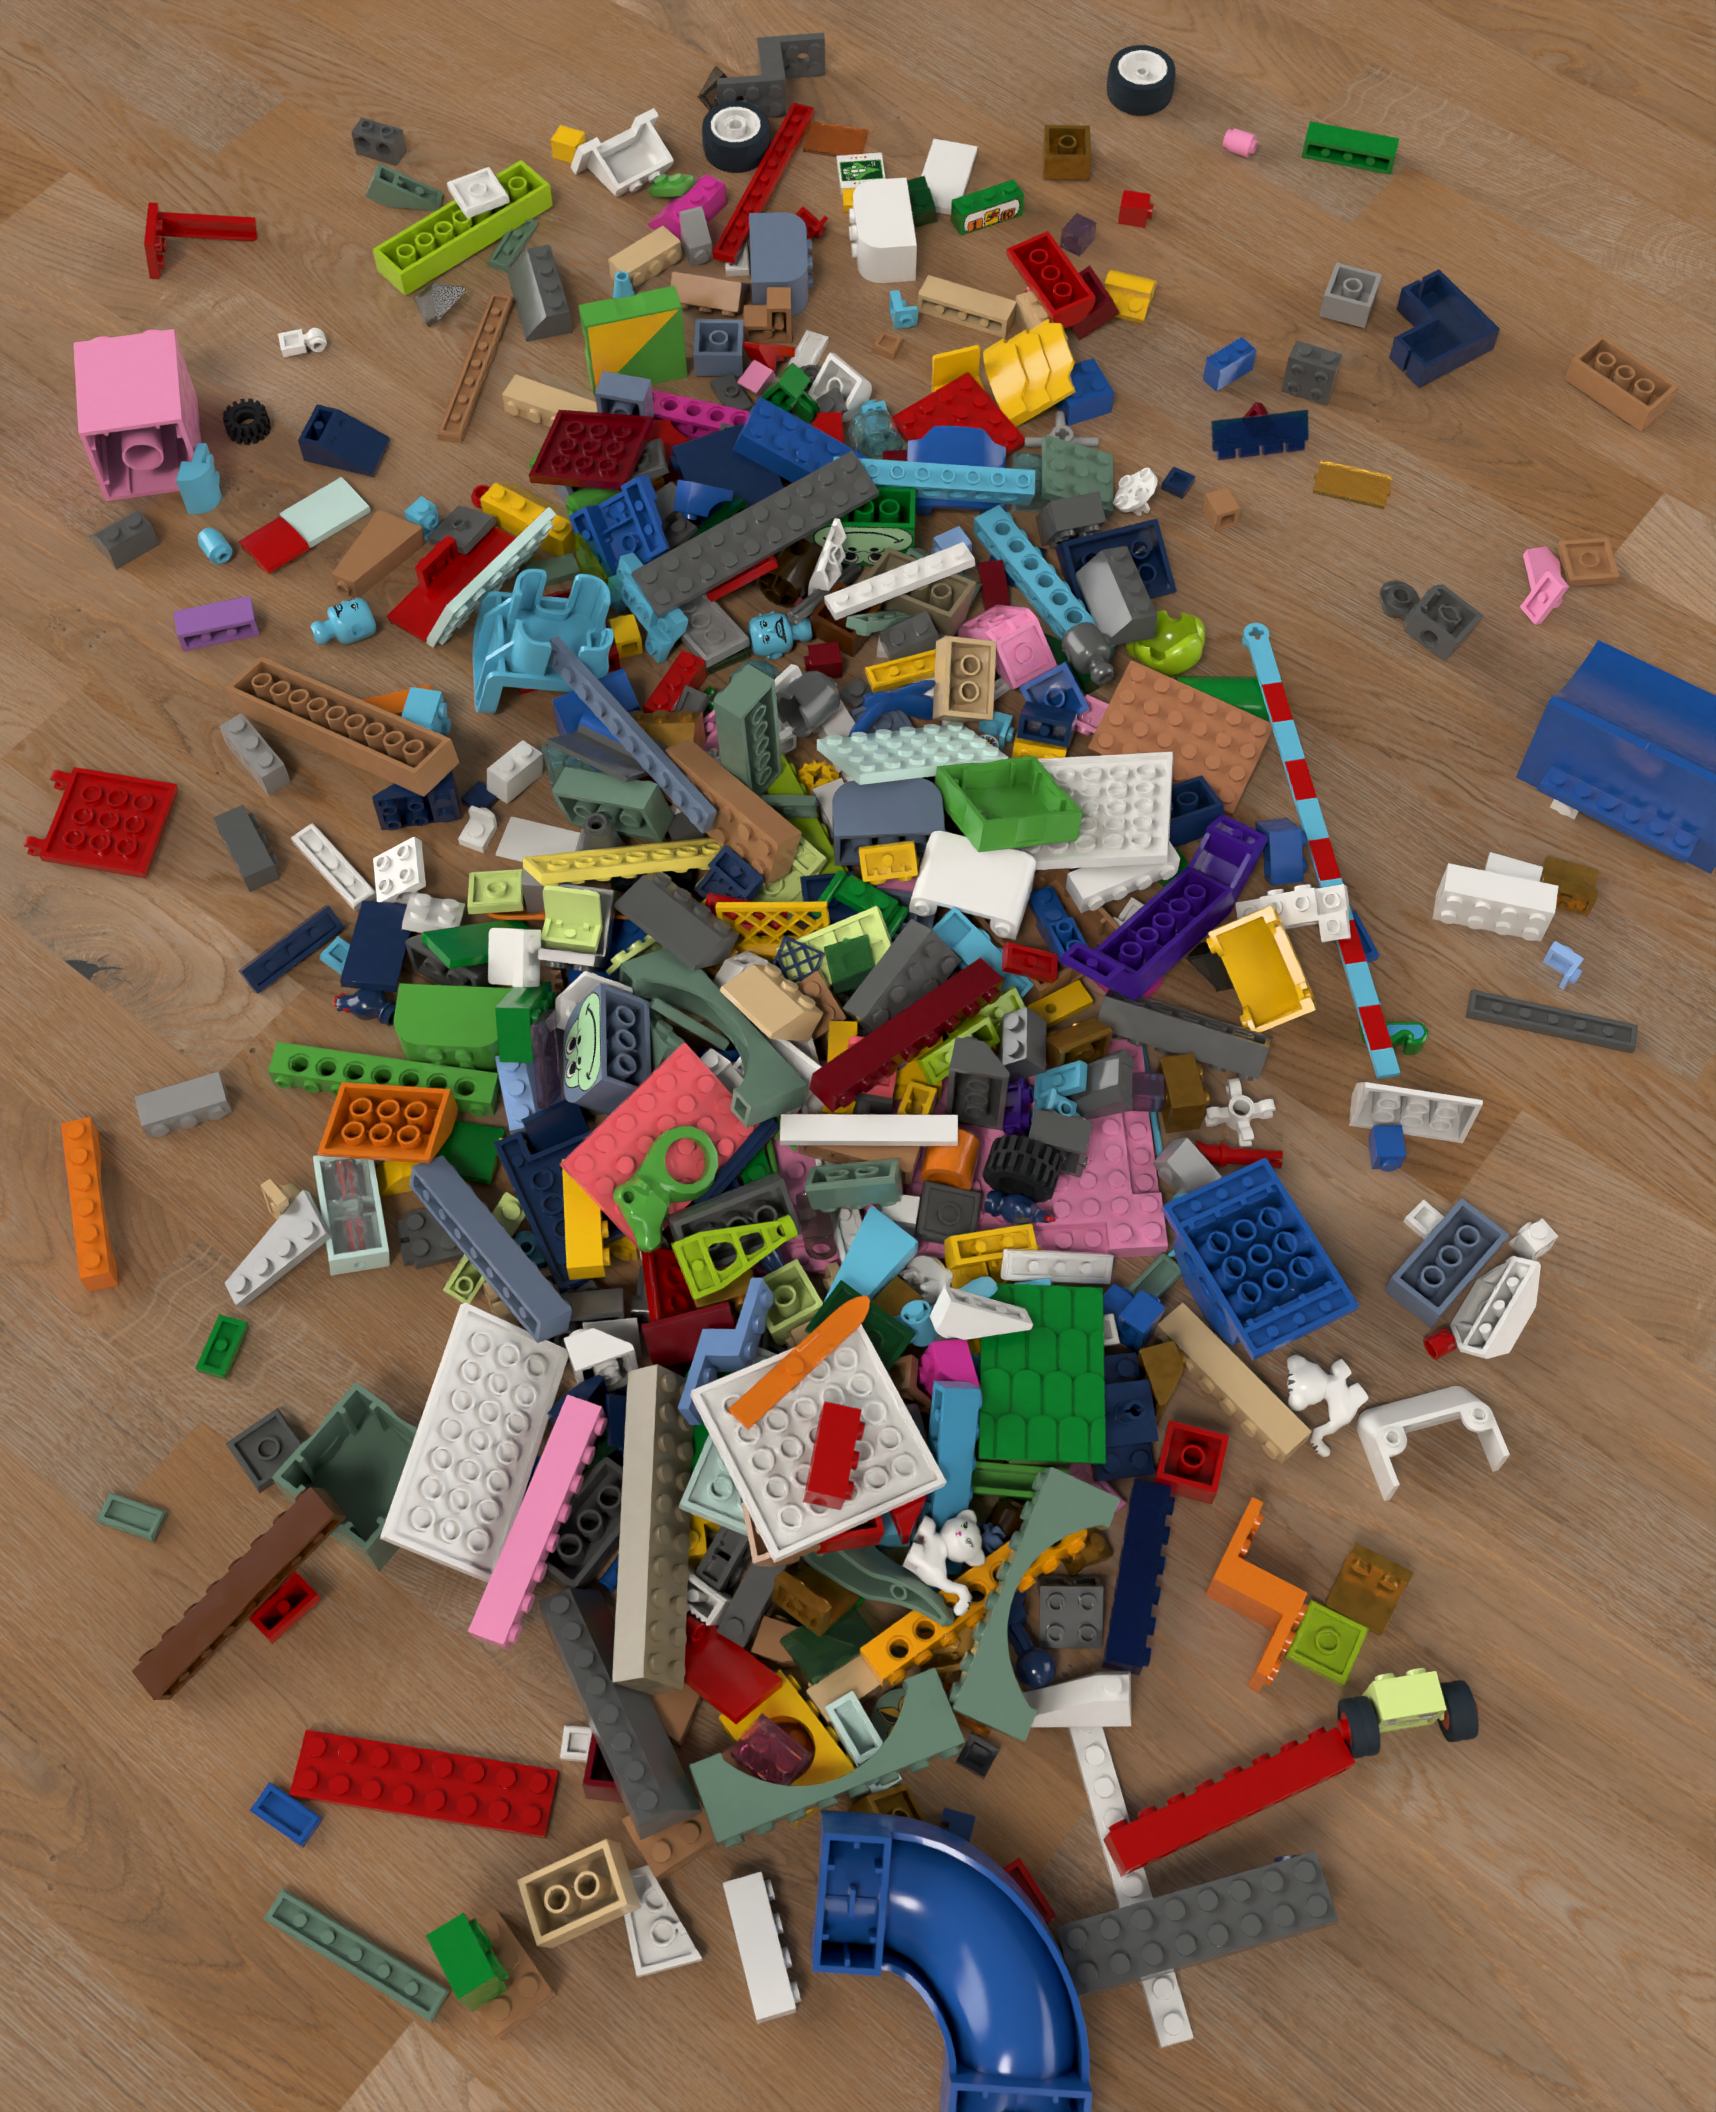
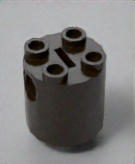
M803 538L777 552L775 557L778 568L756 579L760 591L774 604L785 608L795 607L794 604L797 599L804 597L808 591L810 579L823 548L819 544L810 543Z

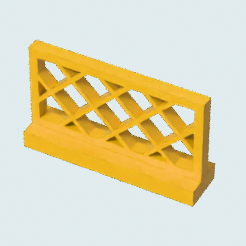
M716 902L715 907L717 917L728 922L734 931L742 935L738 936L733 948L741 953L749 951L767 960L769 963H773L777 954L775 948L780 947L784 938L782 934L787 930L797 935L787 937L797 940L811 934L815 929L818 931L830 926L827 902ZM821 911L822 914L817 920L807 915L808 912ZM724 912H734L739 917L733 921L725 916ZM753 912H762L766 917L763 920H759L751 914ZM781 912H790L794 916L788 921L779 914ZM772 919L782 925L777 931L767 925ZM746 920L753 924L754 927L748 931L739 924ZM802 920L810 926L803 931L794 924ZM762 930L770 936H756L755 934Z

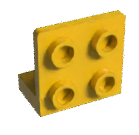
M979 345L933 356L932 393L966 372H969L985 391L979 378Z
M914 841L859 847L863 882L870 881V884L877 885L887 882L886 879L897 878L898 881H909L914 879V876H918L920 857H916Z

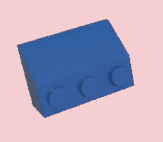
M623 668L598 679L628 713L635 710L640 711L639 704ZM574 690L552 700L557 731L560 736L576 732L582 716L586 711L591 710Z

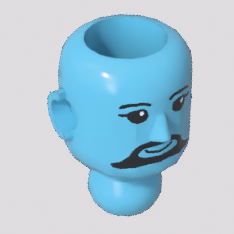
M363 598L343 600L342 603L329 607L327 610L329 620L324 622L315 621L310 625L318 645H325L330 639L335 637L340 644L350 645L373 636L377 630L371 609Z
M774 611L768 614L760 613L759 616L752 618L748 623L753 653L758 657L767 656L769 660L781 658L782 654L791 651L793 641L807 642L812 639L810 620L805 618L797 625H793L787 622L786 618L788 616L784 613H774Z

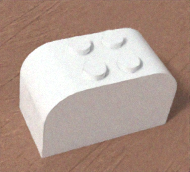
M878 179L863 182L855 189L853 193V208L849 209V221L853 223L852 226H849V239L854 241V243H851L852 258L857 260L859 273L866 280L874 283L916 281L917 244L907 179Z

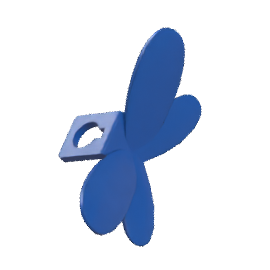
M924 680L905 686L897 691H880L864 694L862 697L864 701L863 706L869 709L854 724L848 737H851L853 732L865 733L881 714L900 710L918 719L933 720V698L924 695V693L931 690L936 685V682L934 680Z

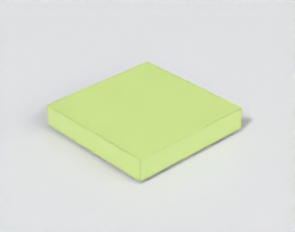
M524 869L469 873L468 914L523 911L524 893L522 878Z

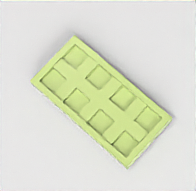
M877 906L796 940L825 953L818 971H821L830 987L871 971L892 945L880 908ZM790 942L792 950L800 947V945ZM786 944L781 954L789 951ZM807 949L809 957L818 954L814 951ZM803 950L794 953L797 963L806 959ZM791 955L781 958L785 968L794 964ZM819 958L811 961L814 969ZM808 962L799 966L802 975L811 972ZM795 968L786 971L789 980L799 977Z

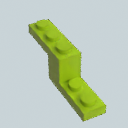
M1009 987L1002 991L1001 996L995 1003L983 1006L972 1019L966 1018L954 1032H947L949 1036L947 1040L916 1059L929 1085H935L949 1076L955 1037H973L979 1041L986 1042L990 1048L1000 1042L996 1031L1003 1015L1026 1008L1016 987Z

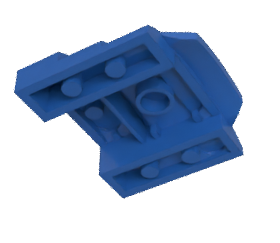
M934 426L922 439L907 442V461L1006 468V447L995 444L984 429L960 426ZM915 498V514L931 515L933 508L980 511L981 515L997 505H1000L1006 512L1007 504Z
M648 475L638 476L621 486L622 491L599 505L585 506L568 516L590 574L600 578L606 584L608 577L617 574L620 556L633 552L641 563L645 565L664 555L670 549L661 527L663 523L655 505L657 497Z

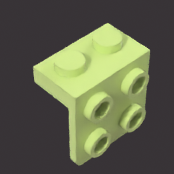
M545 886L543 889V901L546 919L541 933V947L596 954L603 929L599 893L587 889Z

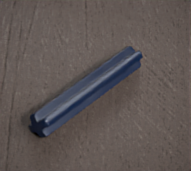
M773 1118L763 1121L757 1126L715 1174V1183L702 1197L694 1200L695 1204L718 1196L725 1191L779 1129L778 1123Z

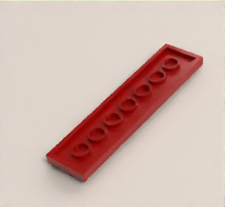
M305 1730L289 1795L293 1798L546 1839L559 1771Z

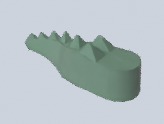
M875 1546L816 1554V1551L802 1555L811 1567L828 1576L845 1589L868 1600L888 1602L907 1607L923 1614L942 1627L951 1626L955 1620L953 1608L944 1604L943 1595L937 1594L909 1569L889 1559Z

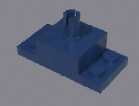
M1136 1352L1104 1356L1106 1464H1091L1093 1480L1098 1482L1155 1474L1150 1443L1159 1441L1150 1381L1149 1379L1140 1380Z

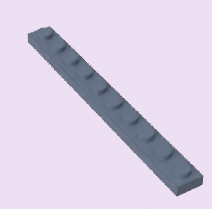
M559 636L550 638L549 642L551 643L552 650L548 664L557 671L578 697L592 710L594 715L609 729L610 733L619 740L641 767L655 780L658 786L673 800L674 804L682 810L690 822L702 834L711 831L717 810Z

